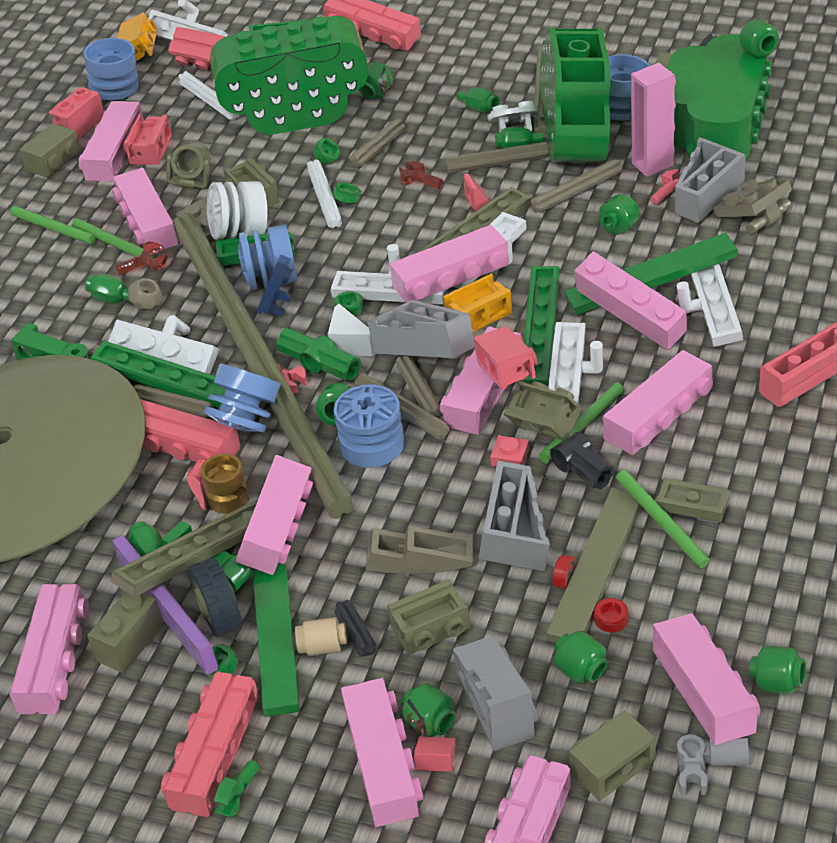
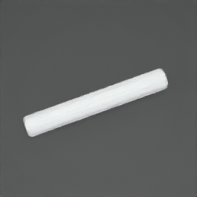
M187 71L179 74V83L228 119L234 121L240 117L238 114L226 111L219 104L216 91Z
M316 159L313 162L309 161L307 163L308 173L327 225L332 229L335 226L340 227L342 224L341 216L321 162Z

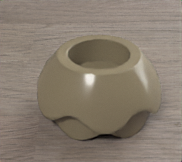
M137 279L127 289L129 291L128 299L138 309L152 310L161 304L162 291L159 285L151 279Z

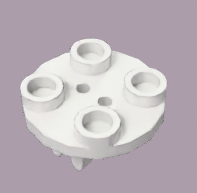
M525 101L518 103L519 107L508 109V105L495 106L487 117L489 122H498L499 132L506 128L505 125L509 121L514 120L524 122L525 128L532 132L530 117L537 115L539 110L537 106H534V101Z

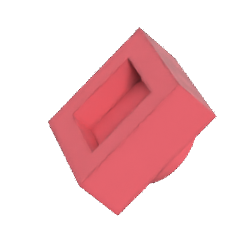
M498 435L490 456L491 466L497 467L498 460L524 465L529 451V440Z

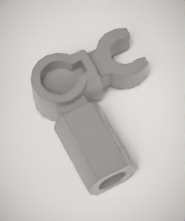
M688 734L682 736L677 742L676 758L680 770V794L686 795V785L694 782L700 786L701 795H706L708 791V777L704 772L705 763H710V766L749 765L748 738H738L714 745L711 739H709V742H704L697 735Z

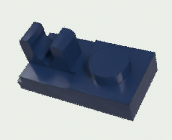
M280 255L258 305L257 313L262 314V312L267 313L268 311L277 316L283 315L285 309L279 307L275 301L283 300L289 302L290 294L280 290L279 287L281 283L287 285L293 269L289 268L291 258Z

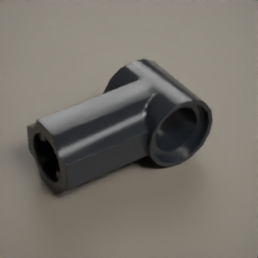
M579 432L574 433L550 449L551 459L560 471L565 473L570 470L573 471L593 488L601 490L609 484L610 479L614 475V466L595 453L588 439Z

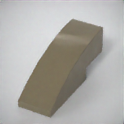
M408 525L405 534L373 528L367 544L365 570L397 574H425L471 567L473 563V537Z

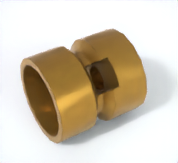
M226 453L209 457L201 466V477L210 508L217 513L228 514L246 505L248 490L239 458Z

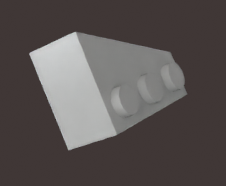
M699 137L697 147L690 155V162L687 167L685 166L675 187V214L699 223L713 210V207L722 202V197L732 193L744 182L746 154Z
M410 300L367 321L375 354L457 359L464 356L466 351L475 347L469 313L417 300Z
M498 460L482 533L479 559L545 571L550 544L548 537L545 536L544 520L542 513L539 512L538 496L530 466Z
M492 635L454 648L456 673L493 751L534 738V722L538 721V715L532 702V694L511 663L505 647L501 648Z

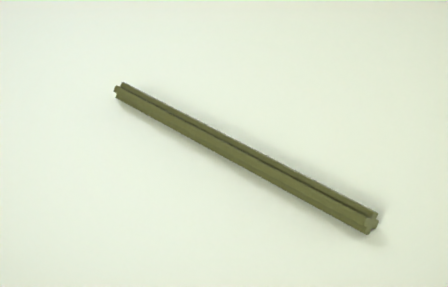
M185 213L183 218L177 216L173 221L175 231L251 372L281 383L275 402L268 403L301 464L312 467L309 479L313 482V486L329 516L339 519L342 513L350 514L354 509L351 495L197 220L191 213Z

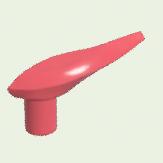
M199 458L193 469L188 471L187 480L191 491L196 496L202 511H204L207 507V498L201 477V466L205 460Z

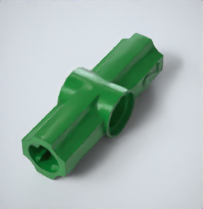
M285 328L280 332L279 339L276 342L279 352L300 360L302 366L311 373L316 374L323 370L351 382L358 376L361 367L360 358L337 349L335 343L327 336L320 335L314 339L293 329Z

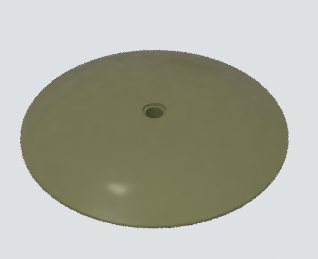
M69 355L36 356L0 365V562L41 550L79 529L97 515L116 496L135 468L145 438V413L134 387L124 376L108 365L95 360Z

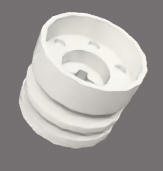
M222 182L211 183L207 195V219L213 239H224L225 236L227 239H233L236 237L237 232H246V236H253V230H257L259 235L265 233L267 226V200L261 182H239L237 188L233 182H225L224 185Z

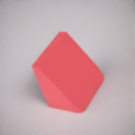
M468 173L464 174L465 197L472 209L475 211L479 210L489 203L490 199L482 187Z
M419 737L414 750L415 769L453 772L456 738Z

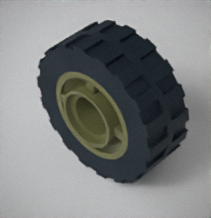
M212 557L188 567L195 599L214 636L218 637L242 627L243 623L236 597L218 560Z

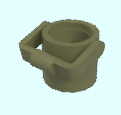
M189 141L176 148L173 154H168L167 181L171 184H178L181 187L205 188L209 183L211 153L208 147L198 141ZM173 170H174V172H175L177 175H179L180 177H178V176H173ZM203 173V180L194 178Z

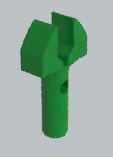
M248 761L234 779L225 777L222 780L214 798V802L220 803L215 813L227 817H234L240 810V795L259 771L260 767L256 761Z

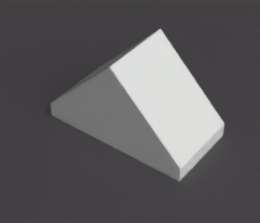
M340 304L335 306L328 337L335 343L337 349L354 356L372 357L376 355L369 327Z

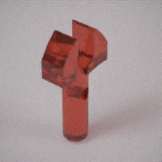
M410 161L405 162L406 170L399 167L400 180L403 184L409 186L412 182L419 181L437 189H441L444 185V181L441 178L425 173L424 163Z
M146 242L142 244L144 250L141 255L117 264L116 271L122 275L144 265L150 266L153 271L159 270L164 266L168 257L165 254L156 259L150 257L153 252L164 249V247L156 242Z

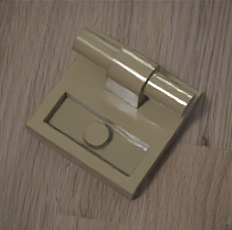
M775 178L767 179L763 182L749 180L740 186L741 189L737 192L729 193L722 197V202L713 207L717 218L756 215V218L746 225L747 231L753 234L760 228L768 227L780 219L781 214L791 207V202L787 198L778 203L776 201L792 191L789 180L776 181Z

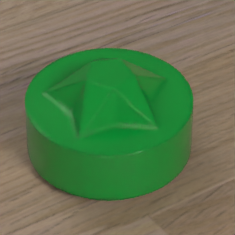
M322 138L314 146L313 154L322 164L331 165L340 156V148L331 139Z
M346 182L337 183L333 191V196L346 204L357 203L361 194L357 186Z
M342 292L334 299V307L340 304L354 316L360 314L363 310L362 297L356 292Z
M225 644L213 646L218 670L207 676L213 679L216 672L232 674L238 664L237 656L233 650Z

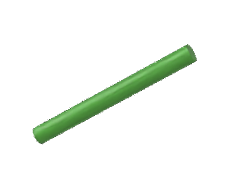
M13 206L10 210V214L14 217L87 244L93 245L96 241L94 234L26 209Z
M75 218L72 222V227L94 234L97 239L148 263H152L155 259L154 253L79 218Z
M618 382L613 384L578 417L569 436L576 432L580 433L624 392V387ZM555 438L540 452L539 458L541 461L548 463L552 460L550 449L563 440Z
M622 470L617 474L616 479L694 563L699 568H704L710 562L707 555L626 470Z

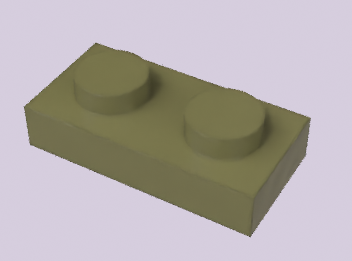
M664 478L656 503L665 512L722 522L729 500V490Z

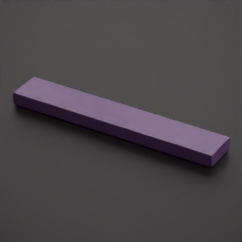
M120 536L112 540L121 566L141 557L125 537ZM161 583L144 592L143 594L157 600L162 619L206 675L218 670V664L211 643L166 587Z

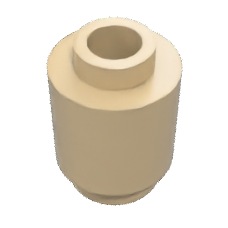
M337 617L304 621L303 625L295 627L296 644L299 654L307 653L308 656L341 652L342 644H347L345 623H339Z

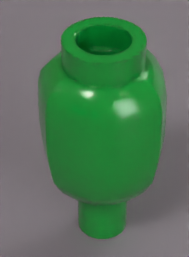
M473 87L467 92L459 91L457 94L458 101L464 102L469 109L480 113H489L493 111V107L500 104L499 97L492 91L484 88Z
M507 127L502 129L501 132L495 133L496 148L501 149L543 142V132L532 133L525 127Z
M104 273L88 277L85 290L91 292L94 299L111 304L119 303L122 300L130 301L128 299L129 291L121 279Z
M143 521L131 526L128 541L141 557L163 546L162 536L155 527L147 525Z

